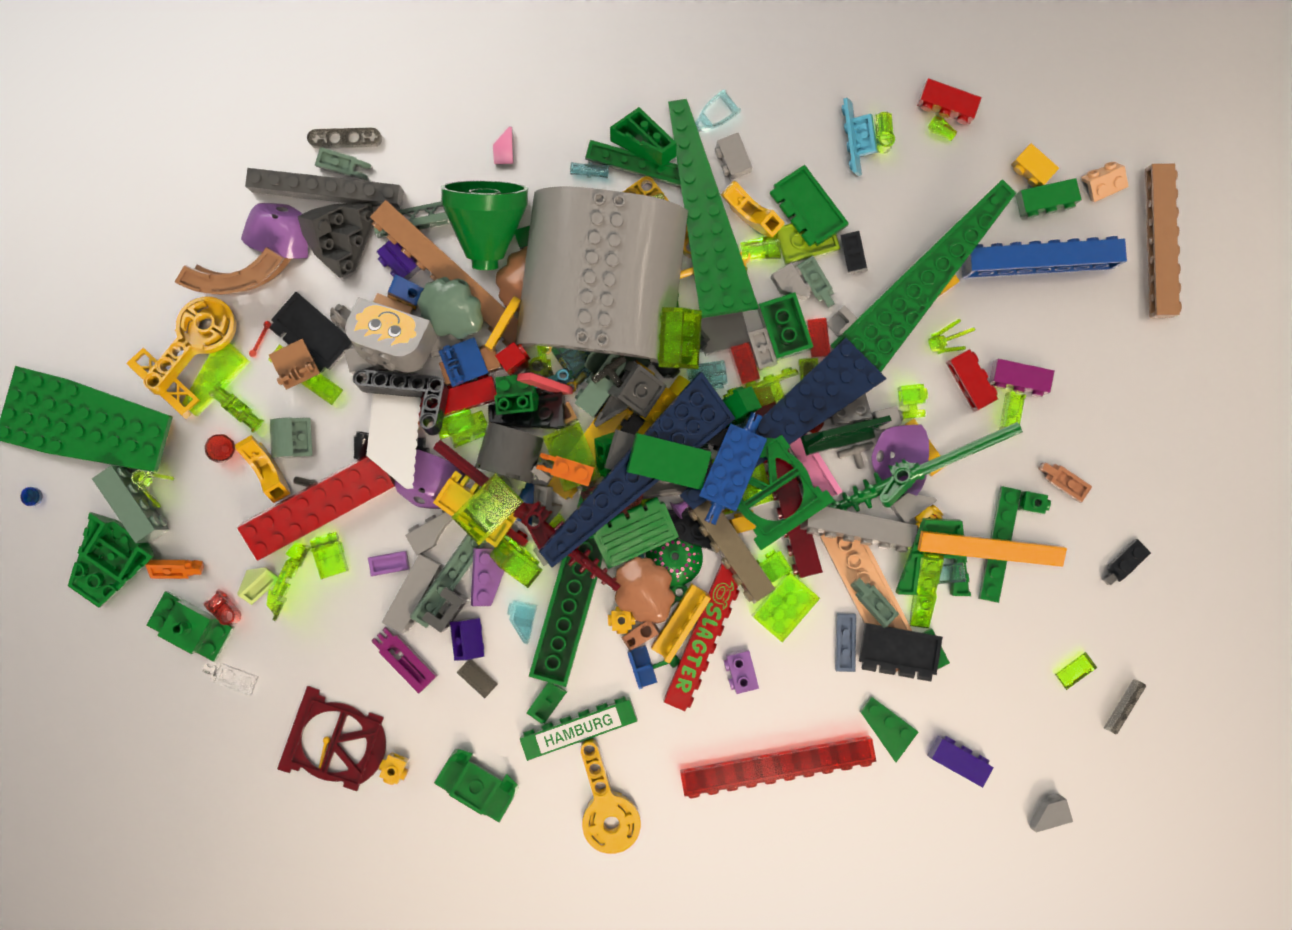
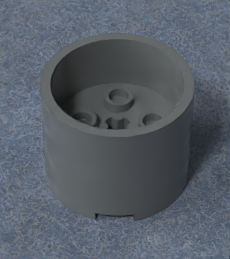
M488 422L475 467L531 484L534 475L531 471L538 462L544 439L520 430Z

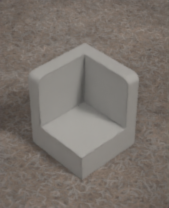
M844 305L827 321L826 325L839 337L858 318Z

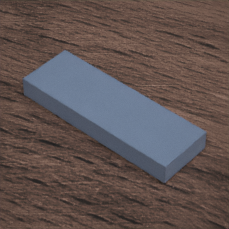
M836 613V672H856L855 613Z

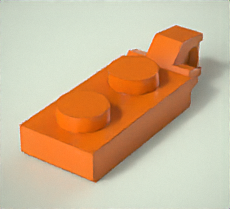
M150 560L145 564L151 579H188L192 575H201L204 568L203 561Z

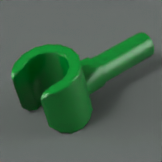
M675 654L670 663L663 660L652 666L653 669L670 664L672 668H675L679 665L680 659Z

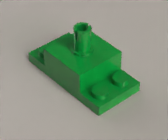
M169 591L164 592L146 625L159 632L158 637L190 654L198 653L213 662L218 659L235 628Z

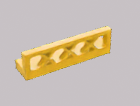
M142 348L126 364L138 376L144 379L147 374L145 370L150 371L153 367V362L156 363L157 360L145 348ZM145 354L149 358V366H140L137 361ZM176 378L174 382L177 384V392H168L166 390L160 396L182 417L187 419L191 415L189 411L200 400ZM155 381L152 387L156 386L159 381ZM180 395H189L193 400L184 407L180 403Z
M691 583L652 644L651 649L661 654L667 663L671 662L711 598L708 592Z

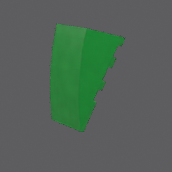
M90 512L88 516L89 522L83 532L84 539L82 545L79 546L77 552L79 554L78 559L74 563L68 587L100 608L154 557V553L149 543H135L123 524L118 520Z

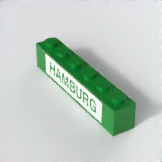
M621 696L614 699L615 702L607 705V702L597 705L595 710L589 711V709H584L578 712V716L571 718L568 715L560 718L558 723L548 722L541 725L539 730L534 731V728L524 731L519 739L526 760H532L638 722L631 698Z

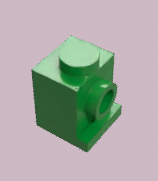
M1022 491L1018 510L1045 514L1050 509L1051 500H1048V495ZM1037 499L1039 500L1038 507L1035 505V500Z

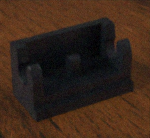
M860 231L840 235L848 273L855 274L858 271H868Z

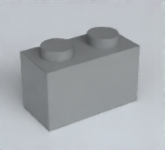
M739 132L717 140L715 153L717 158H721L723 162L722 170L725 176L728 175L729 179L733 180L751 173L752 165Z

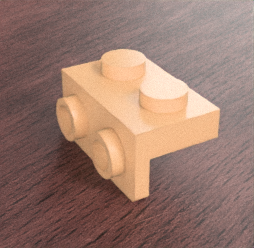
M1116 162L1106 163L1104 167L1091 170L1081 177L1082 181L1087 183L1090 200L1093 202L1129 187L1125 166Z

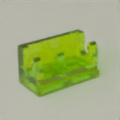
M1013 391L1005 393L999 430L1016 422L1020 424L1026 394L1019 395Z
M482 410L447 423V433L453 447L456 448L484 437L488 423Z

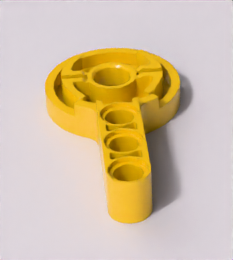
M200 297L188 302L181 309L176 319L175 332L177 338L143 379L144 385L153 394H163L195 355L217 352L231 342L235 335L237 324L235 315L229 306L222 300L214 297ZM203 320H212L209 328L199 329V325ZM184 350L182 355L177 356L180 351ZM171 365V368L165 371L166 367ZM155 381H159L156 386L152 387Z
M590 738L581 743V756L593 792V798L588 803L583 814L582 830L586 841L594 849L606 854H617L630 848L637 840L641 829L640 814L630 799L623 796L622 793L612 790L598 742L594 738ZM587 745H592L595 750L587 752L584 748ZM592 764H598L600 768L598 770H592L590 766ZM598 782H603L606 786L599 789L595 785ZM608 817H616L619 824L617 827L610 829L605 826L604 821Z

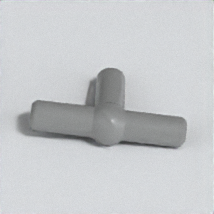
M871 441L861 445H853L851 448L838 451L837 456L841 459L854 455L857 468L861 469L865 467L861 452L874 449L875 444Z

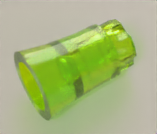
M778 232L773 237L765 236L740 243L744 260L748 258V253H750L751 261L781 259Z

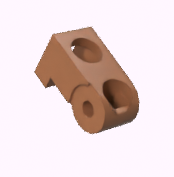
M646 621L621 638L630 651L657 636L660 630L654 622Z

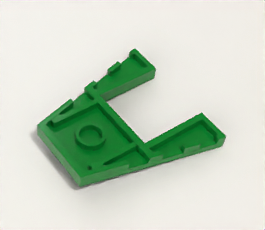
M923 518L895 592L898 595H916L921 558L954 559L950 594L952 596H971L968 582H970L969 574L966 568L967 556L917 550L921 531L964 535L963 521L960 519Z

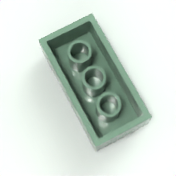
M111 465L93 477V482L135 543H151L169 530L166 519L158 514L156 504L151 499H148L145 494V488L140 483H137L134 478L136 477L135 473L130 468Z

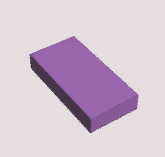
M407 551L368 557L371 576L410 570Z

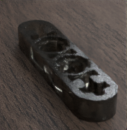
M372 127L313 129L308 132L307 141L312 147L317 149L320 147H376L381 144L382 135L378 129ZM353 133L359 134V139L356 142L349 141V137ZM362 133H364L365 137H371L372 133H374L377 138L371 141L370 138H363ZM326 134L327 143L324 139H318L317 143H315L312 140V138H315L316 135H318L320 138H325ZM333 134L340 135V140L337 143H332L330 140Z

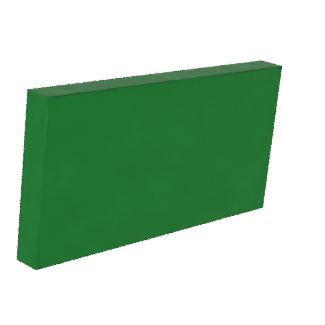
M636 433L626 472L702 490L712 452Z

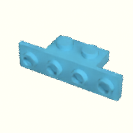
M843 98L842 112L846 116L844 129L849 139L847 150L851 154L849 166L853 173L861 176L860 157L878 152L874 119L872 114L854 118L852 101L848 98Z

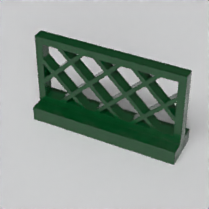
M890 415L872 420L869 419L804 435L801 437L806 456L874 439L876 437L874 431L892 420Z

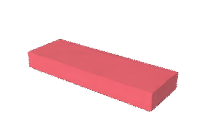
M532 372L519 373L517 381L552 393L573 394L574 388L572 386Z

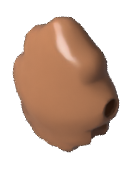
M527 246L518 252L511 253L508 256L507 265L497 271L496 284L500 289L498 296L506 308L514 296L521 300ZM520 304L516 310L517 312L520 310Z
M634 557L617 568L615 578L617 579L616 582L621 585L615 594V601L622 611L631 612L635 620L639 622H664L668 618L671 605L675 601V594L670 589L672 576L667 568L655 565V562L650 558Z

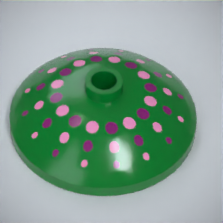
M677 539L646 552L645 558L652 559L655 565L667 568L672 576L670 586L685 585L692 581L700 572L703 563L701 547ZM673 553L678 554L679 558L677 560L672 559Z

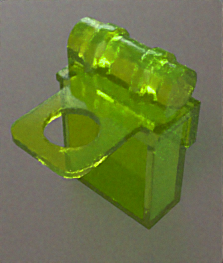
M337 532L327 533V535L318 536L310 540L311 552L313 553L320 579H326L349 571L344 556L345 551L342 542L339 541Z

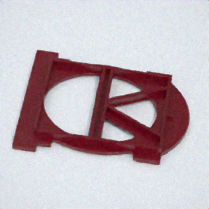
M307 686L277 769L291 773L292 769L299 771L302 767L319 779L334 782L343 781V787L358 791L360 784L375 774L384 759L386 752V736L382 726L384 717L371 712L368 716H365L358 709L350 705L338 702H325L326 697L319 695L320 689ZM328 711L340 712L321 768H318L309 761L303 751V731L308 722L316 715ZM348 715L356 719L362 726L360 731L341 734ZM366 738V751L358 764H355L338 744ZM334 752L348 767V770L343 772L328 771Z

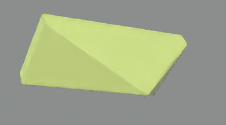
M266 567L247 570L237 594L252 605L280 578Z

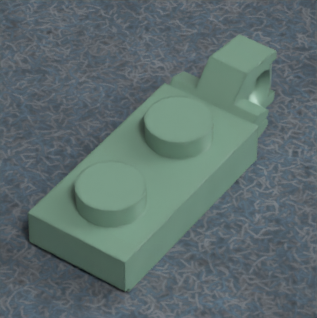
M814 256L798 264L797 266L805 281L811 287L815 298L819 302L824 300L828 308L835 305L830 296L834 294L833 288Z
M860 578L851 584V587L857 592L855 595L883 628L887 627L899 615L874 585L865 584Z

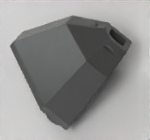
M371 203L332 204L312 209L298 216L302 235L317 258L340 278L356 270L373 228V220L370 218L373 214Z

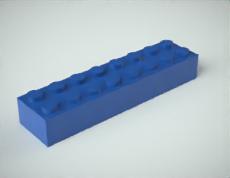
M1118 236L1106 237V240L1092 237L1086 239L1087 241H1080L1079 238L1067 240V242H1060L1057 239L1050 240L1048 243L1031 241L1025 245H1022V242H1013L1008 246H1003L1002 243L991 244V247H983V244H978L962 265V278L1110 270L1127 262L1125 238L1118 239Z

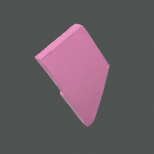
M508 127L493 144L494 164L514 163L512 127Z

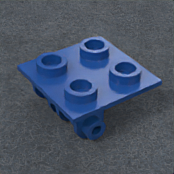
M475 337L453 346H444L439 351L452 387L488 373Z

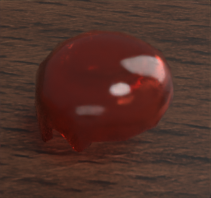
M225 434L211 436L207 439L204 446L206 456L216 463L227 462L235 453L234 441Z

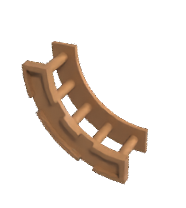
M266 247L254 262L246 268L233 273L215 272L198 264L194 269L184 265L175 283L193 291L209 294H230L260 287L274 279L288 266L293 258H284Z

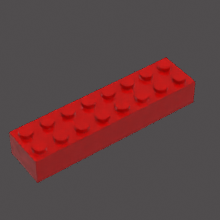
M364 456L242 522L237 529L256 560L259 561L395 487V479L369 457Z

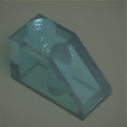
M514 600L513 604H509L507 614L510 615L509 620L523 643L528 644L538 605Z

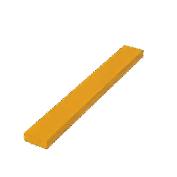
M921 531L917 550L1063 567L1067 548L1064 546Z

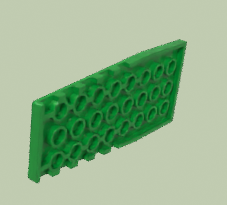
M15 366L0 417V441L53 455L158 472L173 417L69 379Z

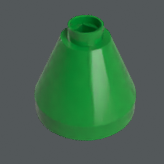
M458 181L441 185V204L466 258L472 260L473 269L494 270L499 268L498 260L505 257L527 208L528 187L517 183L501 181Z

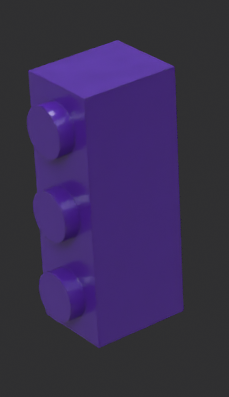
M946 735L944 738L938 736L927 756L983 788L994 769L989 764L990 760L980 754L977 758L972 755L973 751L964 745L961 748L954 745L956 741Z

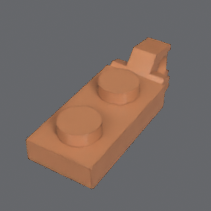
M1042 462L1038 468L1046 474L1045 479L1079 503L1083 502L1092 488L1090 484L1061 465L1053 464L1051 466L1046 462Z

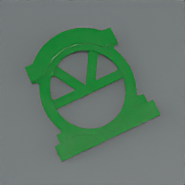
M782 435L775 439L767 438L760 458L767 457L770 485L751 477L748 484L761 491L746 501L742 498L738 507L742 515L756 525V528L753 529L757 536L754 538V541L760 550L765 549L834 502V499L827 490L822 492L819 486L815 488L812 486L806 468L795 456L788 452L790 445ZM776 458L788 462L793 467L791 471L777 479ZM798 475L800 476L803 484V499L798 510L790 517L771 521L757 516L749 509Z

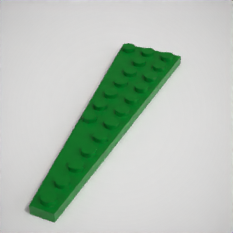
M687 99L668 101L673 138L677 143L676 158L684 208L688 210L686 224L700 317L706 318L758 310L759 306Z

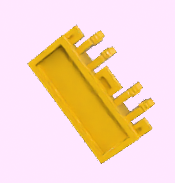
M455 471L433 503L495 548L498 547L516 521V518L513 516L514 513L511 511L508 517H506L510 509L505 507L503 511L499 510L498 506L501 502L497 499L491 506L490 503L494 497L482 488L479 489L480 486L476 482L471 489L468 488L466 485L471 478L465 475L461 483H458L463 475Z

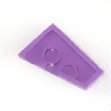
M473 548L471 606L492 605L512 553V548Z

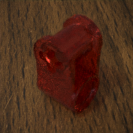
M220 589L215 591L216 594L209 601L206 600L203 603L205 608L222 625H233L241 620L240 610ZM229 611L232 613L231 621L227 619V613Z

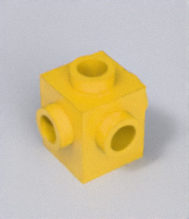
M615 606V610H612L611 615H608V626H612V631H617V634H627L628 630H632V625H636L633 614L622 611L618 606ZM619 617L625 618L624 624L618 623Z
M391 752L387 759H383L380 764L379 770L381 773L379 777L383 778V781L390 785L398 784L401 780H405L409 771L406 767L410 759Z

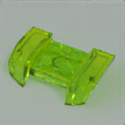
M295 543L286 552V555L291 558L286 560L273 590L269 589L266 605L274 615L272 620L275 622L278 620L287 601V597L284 595H287L291 586L288 582L295 577L299 567L303 566L311 549V546L307 544Z

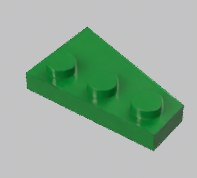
M870 696L859 712L894 762L897 763L919 732Z

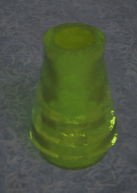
M936 115L928 125V129L931 130L930 133L946 138L949 141H952L957 134V131L942 116Z

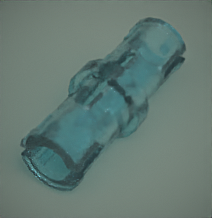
M571 162L570 174L586 175L587 178H591V176L608 178L609 166L592 165L591 162H588V164Z

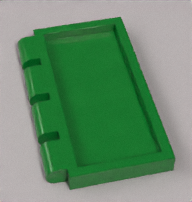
M803 165L775 183L774 189L769 193L777 204L783 201L779 207L788 219L795 216L790 222L798 233L806 231L801 237L809 247L813 244L819 246L849 225L848 221L806 165Z
M655 497L645 502L646 509H643L642 504L627 510L629 517H625L624 512L619 513L610 520L611 525L605 524L593 534L608 569L679 537L664 501L660 502L658 497Z

